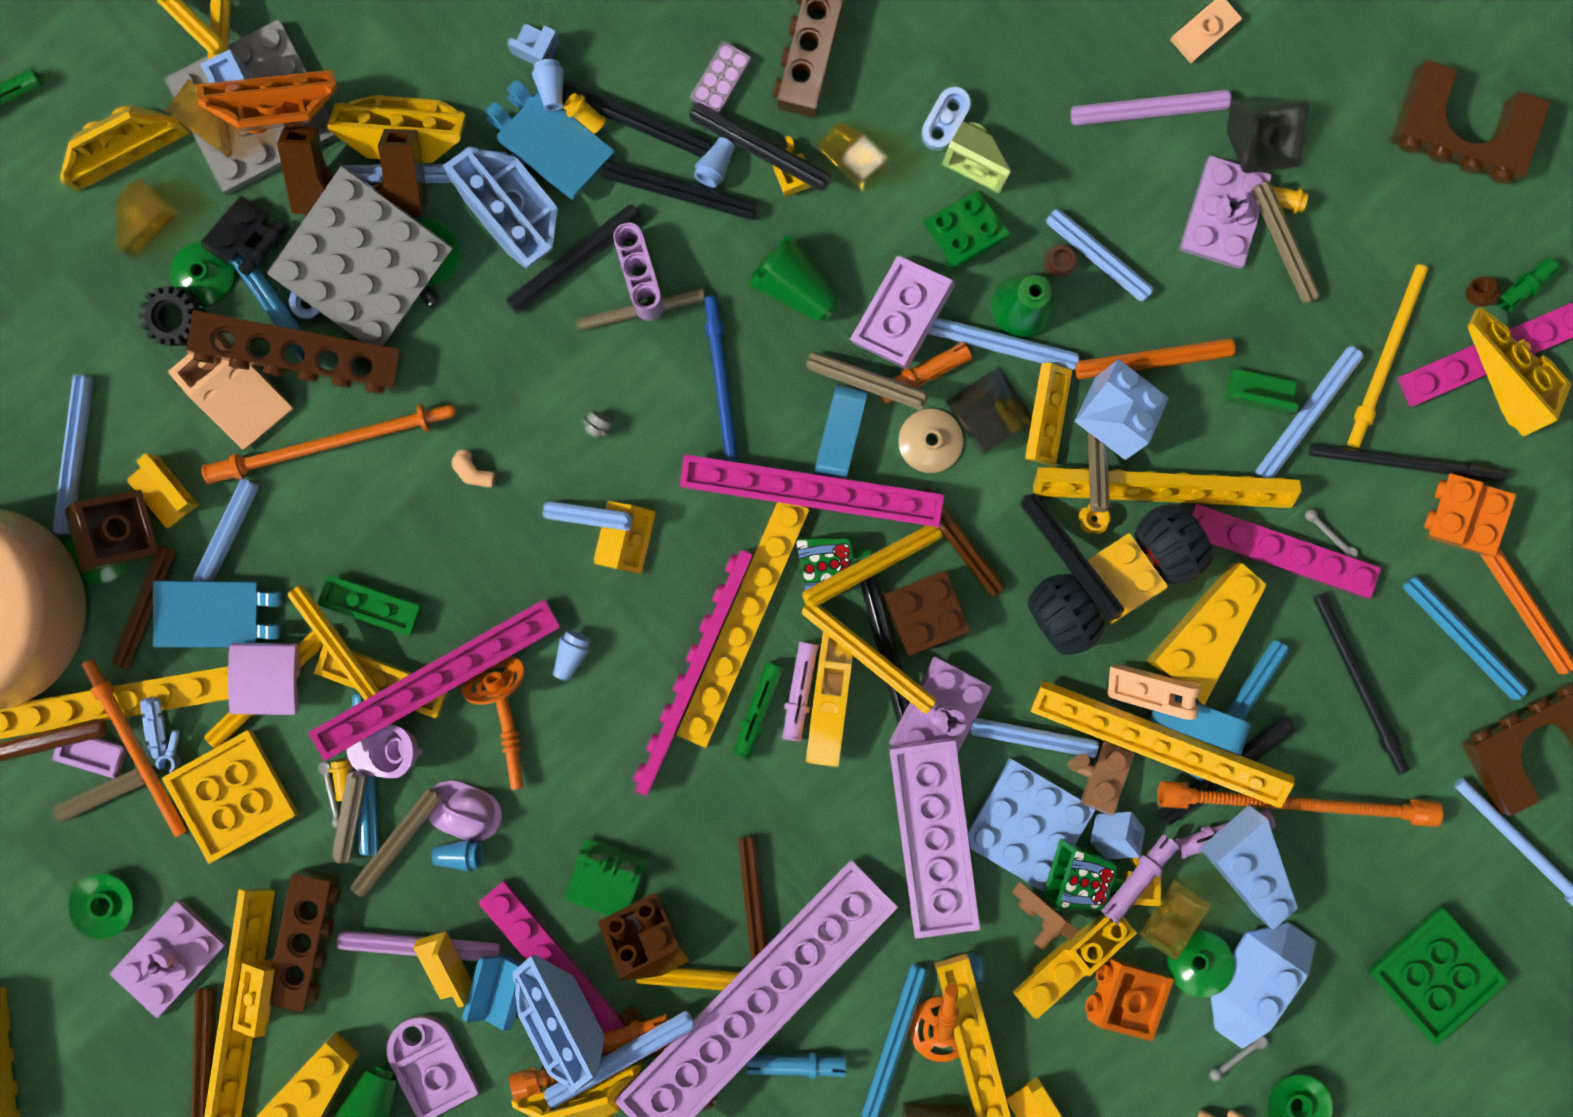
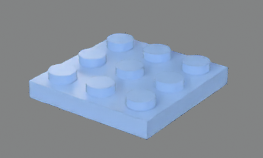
M1009 758L967 830L969 848L1044 892L1059 840L1064 839L1076 844L1095 809L1081 804L1079 798Z

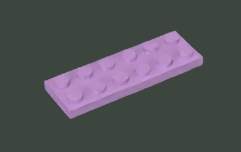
M954 737L889 746L915 939L980 930L956 740Z

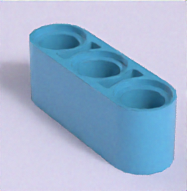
M836 383L814 475L846 479L868 391Z
M1175 695L1174 701L1182 703V698ZM1198 703L1195 704L1199 707L1198 717L1192 720L1152 710L1149 721L1240 756L1252 724Z

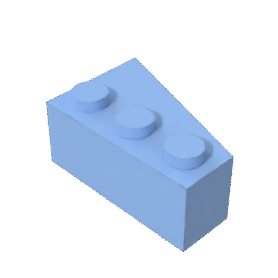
M1250 805L1200 848L1251 911L1272 930L1298 909L1268 819Z

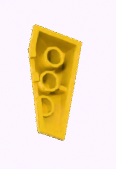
M1483 307L1477 308L1467 328L1508 424L1515 427L1524 437L1557 421L1572 383L1545 355L1539 358L1529 351L1531 350V344L1524 339L1517 342L1511 337V332L1505 324Z

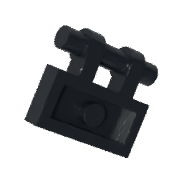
M240 196L201 240V247L228 266L236 257L240 258L243 262L239 265L238 269L242 274L249 276L254 269H259L266 261L264 257L268 252L280 245L283 241L282 236L288 230V227L281 221H277L272 228L265 227L264 224L268 221L269 214L243 196ZM254 236L261 240L254 249L247 247V244Z

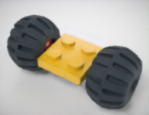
M1169 504L1150 510L1141 519L1136 528V541L1128 533L1088 559V562L1124 607L1125 611L1119 619L1109 621L1111 625L1168 588L1165 582L1171 585L1187 584L1197 580L1208 570L1214 557L1212 544L1195 517L1184 507L1178 504ZM1059 574L1045 578L1033 589L1028 598V608L1037 625L1051 645L1063 655H1073L1089 650L1104 632L1105 622L1098 607L1078 580L1072 575Z

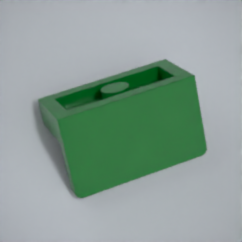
M1233 368L1230 370L1224 402L1288 415L1298 411L1299 404L1293 403L1297 382Z

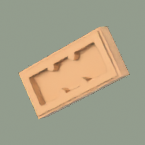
M1214 0L1173 35L1170 41L1192 64L1242 20V17L1227 0Z

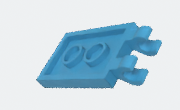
M515 80L507 88V91L510 93L507 99L521 110L511 119L503 107L493 102L486 109V113L489 115L486 121L500 131L497 134L498 142L567 197L574 200L604 168L606 161L612 160L615 151L573 117H568L563 109L555 112L545 111L539 92L532 97L527 89L519 81Z
M155 580L153 581V647L230 648L231 643H258V638L279 639V637H282V624L258 623V605L269 607L282 605V591H258V581Z

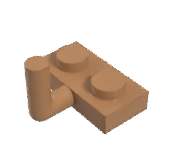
M1104 741L1100 744L1093 765L1089 764V757L1086 754H1079L1071 758L1067 764L1068 768L1088 777L1080 803L1107 815H1113L1134 753Z
M1021 882L1013 889L1012 893L1021 900L1018 906L1032 918L1037 913L1044 919L1041 923L1044 929L1033 941L1042 950L1046 948L1054 937L1057 938L1059 934H1062L1071 941L1079 931L1063 915L1054 910Z

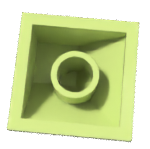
M963 121L948 146L942 165L1000 193L1011 172L993 137L987 134V130L983 126L974 122L967 124Z

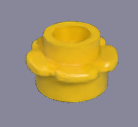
M1088 504V507H1083L1080 510L1078 519L1081 521L1080 527L1084 532L1088 534L1092 532L1101 534L1106 531L1111 516L1108 510L1103 513L1093 512L1090 509V504ZM1092 516L1097 517L1096 522H1093L1091 520Z

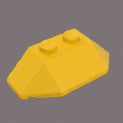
M374 95L355 99L347 104L345 102L335 103L327 126L330 132L368 159H380L378 143L384 129L418 130L422 163H433L460 141L466 115L441 100Z
M133 104L118 107L109 117L101 121L89 122L83 127V130L73 135L68 143L60 180L62 184L78 192L191 132L185 124L175 117Z
M643 1058L555 1108H551L548 1105L544 1095L546 1089L558 1083L556 1080L555 1082L551 1081L549 1086L542 1087V1093L516 1101L512 1098V1106L529 1117H614V1113H617L620 1109L614 1101L638 1077L644 1062Z

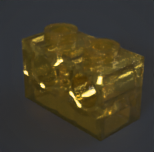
M1174 879L1161 899V906L1155 908L1139 935L1149 944L1176 961L1212 904Z

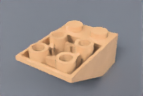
M222 333L216 337L215 345L220 350H230L235 345V339L228 333ZM188 354L168 371L189 398L244 451L294 409L258 366L250 365L249 370L229 367V361L215 358L214 364L203 363L193 360L194 354Z

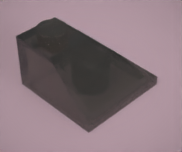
M1258 96L1230 100L1227 134L1242 172L1247 174L1299 167L1301 165L1309 101Z
M1000 366L945 401L980 456L1032 421L1031 413Z

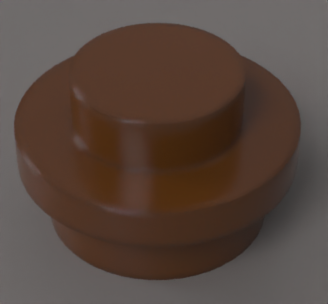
M1066 245L1053 246L1048 250L1044 258V266L1047 272L1058 278L1070 275L1077 265L1075 252Z
M1490 277L1475 278L1466 289V300L1475 306L1484 307L1492 305L1501 296L1499 285L1496 280Z

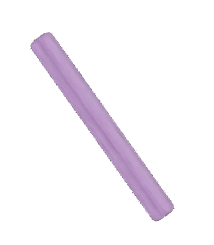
M1229 90L1078 105L1072 107L1070 116L1073 125H1084L1225 110L1231 106V93Z
M343 930L338 934L337 947L340 950L417 956L413 949L416 940L424 937ZM451 939L461 960L478 961L480 957L500 955V944Z

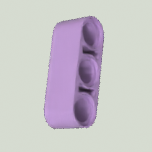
M630 222L623 223L614 231L615 247L635 311L641 319L652 321L659 318L663 313V299L641 229L636 224ZM630 238L637 239L635 245L630 247L623 246L625 240ZM642 267L646 269V272L641 276L631 275L636 268ZM646 297L655 298V302L650 306L640 305V302Z

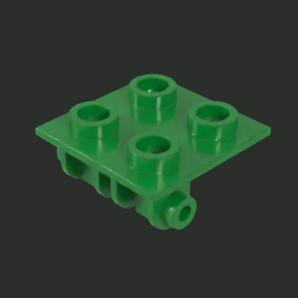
M978 190L922 221L924 227L946 256L944 260L949 269L954 267L956 269L961 268V265L969 261L970 258L977 259V254L981 253L984 255L986 250L997 244H1003V240L1011 236Z
M585 838L582 849H580L577 856V863L563 900L610 916L631 905L647 859Z

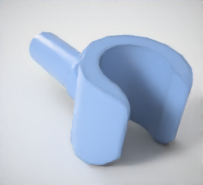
M172 730L165 755L160 756L156 760L155 765L158 770L165 767L167 759L171 762L169 773L181 767V759L176 755L180 730Z

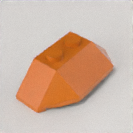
M333 70L196 84L198 103L201 107L239 132L248 131L253 134H259L273 128L284 129V127L308 125L336 92L337 86Z

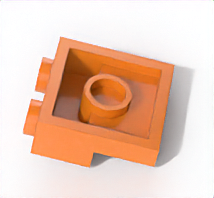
M1449 473L1447 481L1440 479L1434 498L1440 499L1437 511L1429 510L1424 529L1430 530L1427 539L1495 558L1517 494L1483 485V482Z
M1110 957L1096 971L1098 985L1095 994L1090 995L1086 1000V1019L1101 1029L1153 1042L1174 979L1165 974L1143 969L1133 963Z

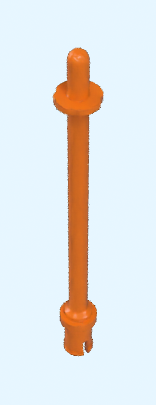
M422 403L417 404V413L247 458L237 453L229 456V459L202 465V475L208 485L231 478L240 480L244 479L248 471L405 429L421 426L424 432H430V423L454 417L457 409L453 405H445L426 410Z

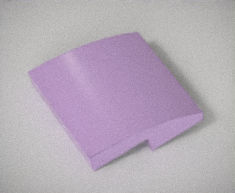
M231 643L228 661L230 714L296 715L299 711L296 679L300 675L297 644Z

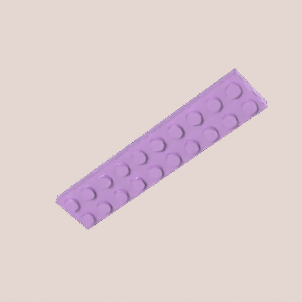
M850 860L694 1019L695 1028L674 1040L614 1102L628 1117H695L898 907Z

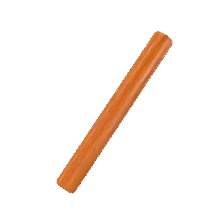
M1230 338L1082 360L1077 362L1075 375L1077 379L1096 377L1118 359L1132 370L1139 371L1226 358L1235 354V343Z
M1498 547L1495 558L1480 554L1556 671L1564 675L1573 671L1572 656L1500 547Z

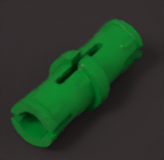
M1546 257L1531 271L1520 274L1516 278V282L1501 293L1497 303L1503 311L1510 313L1529 297L1536 296L1540 293L1541 287L1561 272L1558 262L1551 257Z

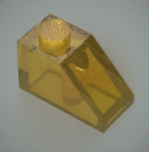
M188 79L165 109V112L227 158H230L233 152L229 124L199 105L196 84Z
M838 122L816 144L862 190L866 188L886 165V155L864 134L841 122Z
M140 178L126 185L122 190V195L116 201V247L132 258H135L179 213L160 193Z

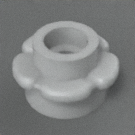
M591 410L588 417H583V422L587 424L584 429L590 435L599 439L603 435H611L610 429L614 422L604 414Z

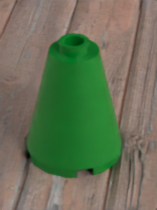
M787 233L778 242L780 246L766 255L749 277L750 280L746 284L753 290L815 322L821 318L826 321L838 307L834 304L837 296L795 239Z
M1018 273L1007 277L998 285L993 294L991 310L994 321L1002 331L1021 338L1038 335L1050 325L1056 311V299L1049 282L1044 277L1030 273Z
M375 1065L374 1070L367 1069L334 1117H391L397 1080L392 1077L394 1072Z

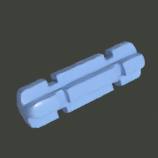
M151 696L142 699L140 706L141 713L145 714L142 716L145 741H149L146 744L147 755L153 759H158L160 756L165 755L168 747L167 742H163L166 740L163 715L159 714L162 712L161 700Z

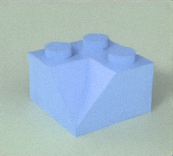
M1118 359L1095 377L1074 422L1126 460L1149 444L1169 397Z

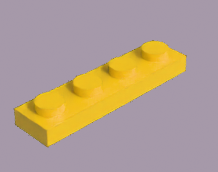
M323 645L314 674L356 689ZM352 651L380 691L412 674V672ZM448 692L414 711L435 719L438 718Z

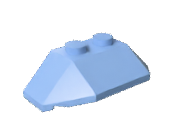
M468 147L443 165L445 172L467 206L504 251L524 268L528 269L553 250L558 207L517 157Z
M1288 921L1281 923L1274 930L1270 927H1264L1246 932L1232 952L1235 969L1230 984L1221 993L1210 997L1214 1029L1242 1049L1271 1031L1307 979L1316 941Z
M533 955L512 972L513 981L516 983L515 997L518 1016L548 1075L560 1084L567 1086L568 1090L574 1093L598 1076L605 1035L574 976L539 956Z

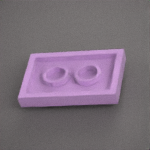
M897 256L850 340L853 344L908 370L954 289L955 283L945 276L901 256Z

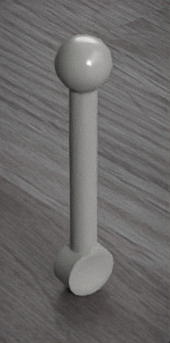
M1309 509L1306 511V520L1314 522L1343 551V555L1354 559L1357 557V550L1354 547H1348L1318 518L1316 510Z
M322 762L318 766V772L324 776L334 816L332 825L337 828L340 813L328 770L331 764L329 762Z
M1264 1036L1260 1037L1220 1068L1211 1069L1209 1073L1210 1078L1213 1081H1220L1223 1073L1257 1048L1264 1049L1268 1044L1267 1039Z

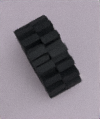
M169 286L153 289L154 293H147L145 298L148 302H141L139 306L145 309V313H138V319H145V323L140 324L142 330L149 331L146 336L149 339H155V343L165 346L187 345L193 310L206 312L205 309L199 308V305L203 303L199 298H194L196 294L192 291H185L186 289ZM170 304L177 305L183 315L182 323L176 329L168 328L163 321L164 309Z

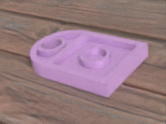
M415 1015L405 1019L392 1032L387 1044V1058L416 1117H436L480 1093L481 1089L452 1032L443 1021L431 1015ZM410 1026L417 1027L422 1033L421 1041H409L405 1035L406 1028Z

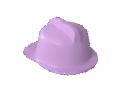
M388 725L347 749L348 759L357 771L364 772L365 775L385 778H400L415 764L417 757L423 754V750L418 748L417 740L412 733L396 725Z
M453 780L440 782L433 787L443 796V800L428 818L433 826L463 840L473 839L474 842L486 840L495 834L501 824L502 812L500 804L494 796L483 790Z

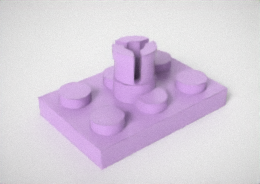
M1209 156L1202 172L1179 251L1236 269L1243 268L1260 215V209L1253 196L1252 188L1262 182H1270L1272 175Z
M933 657L919 685L936 698L935 706L926 714L910 702L889 744L893 746L954 737L958 753L972 726L973 720L977 717L992 687Z
M180 899L171 906L112 970L110 975L156 1018H159L223 950L228 942Z

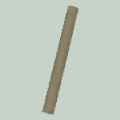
M702 288L663 297V311L705 301ZM655 300L643 302L640 305L650 306ZM634 305L577 318L576 320L579 331L639 316L635 311Z

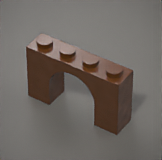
M1425 60L1414 70L1390 143L1399 145L1402 151L1408 153L1420 152L1428 155L1432 161L1437 163H1452L1461 166L1460 169L1466 173H1481L1490 176L1492 181L1499 184H1512L1526 176L1550 101L1519 91L1505 101L1491 140L1482 144L1470 143L1459 138L1451 130L1446 118V104L1457 70L1429 60Z
M284 127L277 141L291 212L292 214H304L307 216L334 175L325 163L318 127ZM384 129L378 143L383 180L371 187L413 218L422 217L428 198L418 130Z
M1573 682L1556 688L1557 693L1548 698L1540 697L1530 701L1527 704L1528 708L1519 713L1510 712L1501 716L1498 719L1499 723L1490 728L1486 726L1472 731L1469 734L1471 738L1461 742L1493 806L1501 814L1513 816L1540 802L1524 771L1521 760L1524 742L1535 729L1543 725L1553 724L1565 734L1573 748Z

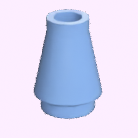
M555 59L540 60L534 64L532 76L542 99L544 110L548 112L559 111L563 108L564 69L560 67L559 61Z
M719 137L712 148L695 164V178L710 188H716L718 184L723 183L732 153L735 150V145L728 139Z
M567 630L565 635L560 637L552 674L561 680L570 681L572 675L590 651L589 644L591 640L579 632Z

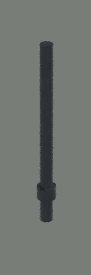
M1311 443L1309 447V456L1446 475L1451 473L1476 481L1482 479L1505 482L1507 479V470L1483 467L1482 463L1466 461L1464 464L1315 443Z
M1325 592L1314 596L1313 600L1380 737L1377 741L1384 753L1387 752L1398 775L1410 771L1400 749L1402 744L1396 732L1392 733Z

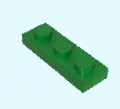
M327 574L317 605L409 637L413 636L423 606L331 574Z

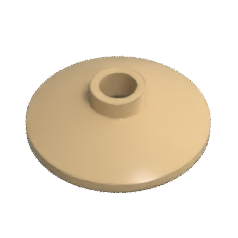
M924 409L911 415L903 424L899 433V449L907 464L915 470L923 473H938L951 467L959 458L963 447V434L957 421L948 413L938 409ZM927 435H936L938 443L934 446L928 445L926 442Z

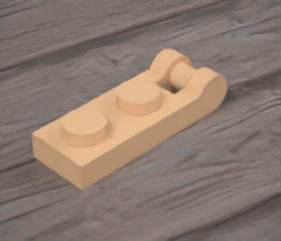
M1117 663L1110 667L1109 698L1182 719L1192 720L1198 717L1199 707L1195 704L1196 698L1200 696L1201 685L1199 683L1180 681ZM1175 694L1182 696V703L1174 701Z

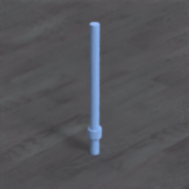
M1465 778L1459 779L1454 784V787L1565 894L1564 899L1573 907V884Z

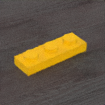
M1041 363L1025 459L1044 465L1056 466L1072 370L1053 363Z

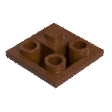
M657 892L598 921L599 928L621 981L662 976L690 961L679 933Z

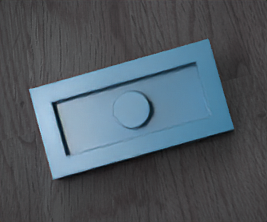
M507 954L480 957L462 1019L468 1023L485 1020L502 1031L511 1030L517 1013L516 983L513 981L512 972L523 963Z

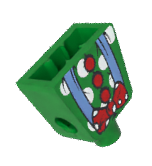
M847 538L796 540L805 590L872 555L871 549L852 552L850 540Z
M1060 839L1042 898L1058 910H1101L1106 906L1109 894L1115 895L1125 881L1122 876L1116 875L1117 866L1105 857L1067 840Z

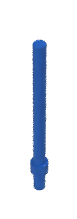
M709 296L704 298L707 323L704 326L706 337L710 339L725 461L739 463L722 336L725 335L724 322L720 321L717 296Z

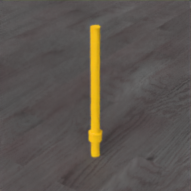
M1417 264L1415 266L1363 403L1356 409L1353 417L1355 424L1347 442V445L1360 448L1367 427L1373 424L1377 413L1374 409L1429 270L1425 265Z

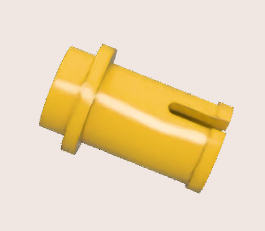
M573 93L564 103L563 109L566 110V115L577 119L593 134L597 133L606 121L603 115H600L585 102V96L582 94L577 95Z
M1272 185L1281 208L1291 210L1292 214H1296L1297 211H1304L1308 200V193L1303 192L1302 188H1298L1296 191Z
M348 758L331 761V767L328 769L329 773L333 774L336 801H342L347 774L354 769Z

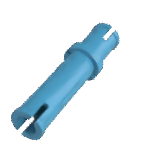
M810 1052V1055L755 1054L747 1063V1075L809 1076V1079H816V1076L845 1078L846 1055L819 1056L816 1055V1052Z

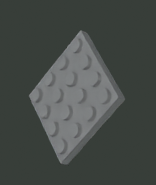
M279 19L229 44V49L243 61L251 78L308 72L288 32ZM208 56L164 79L222 191L229 195L282 167L277 141L283 128L268 129L259 134H253L248 131L239 132L201 107L198 103L196 84L209 83L200 65L208 60ZM326 105L322 107L308 125L300 126L318 127L322 146L338 138L328 130L327 125L331 115Z
M341 166L267 274L361 342L384 346L454 247L346 167Z

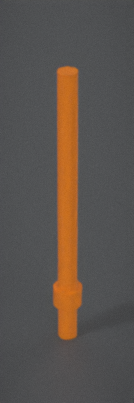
M94 658L81 663L93 686L90 689L95 699H100L174 837L185 833L187 829L113 695L115 689L110 680H105Z

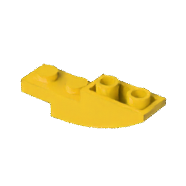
M823 632L818 663L806 763L838 767L853 655L825 632Z
M1102 914L1079 930L1071 941L1067 939L1032 969L1034 973L1019 985L1013 993L1030 1015L1038 1019L1084 976L1090 977L1137 933L1124 916L1117 925L1112 919L1110 920Z

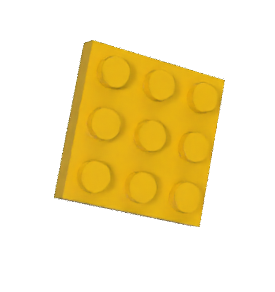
M252 729L246 730L162 777L164 784L208 864L299 814Z

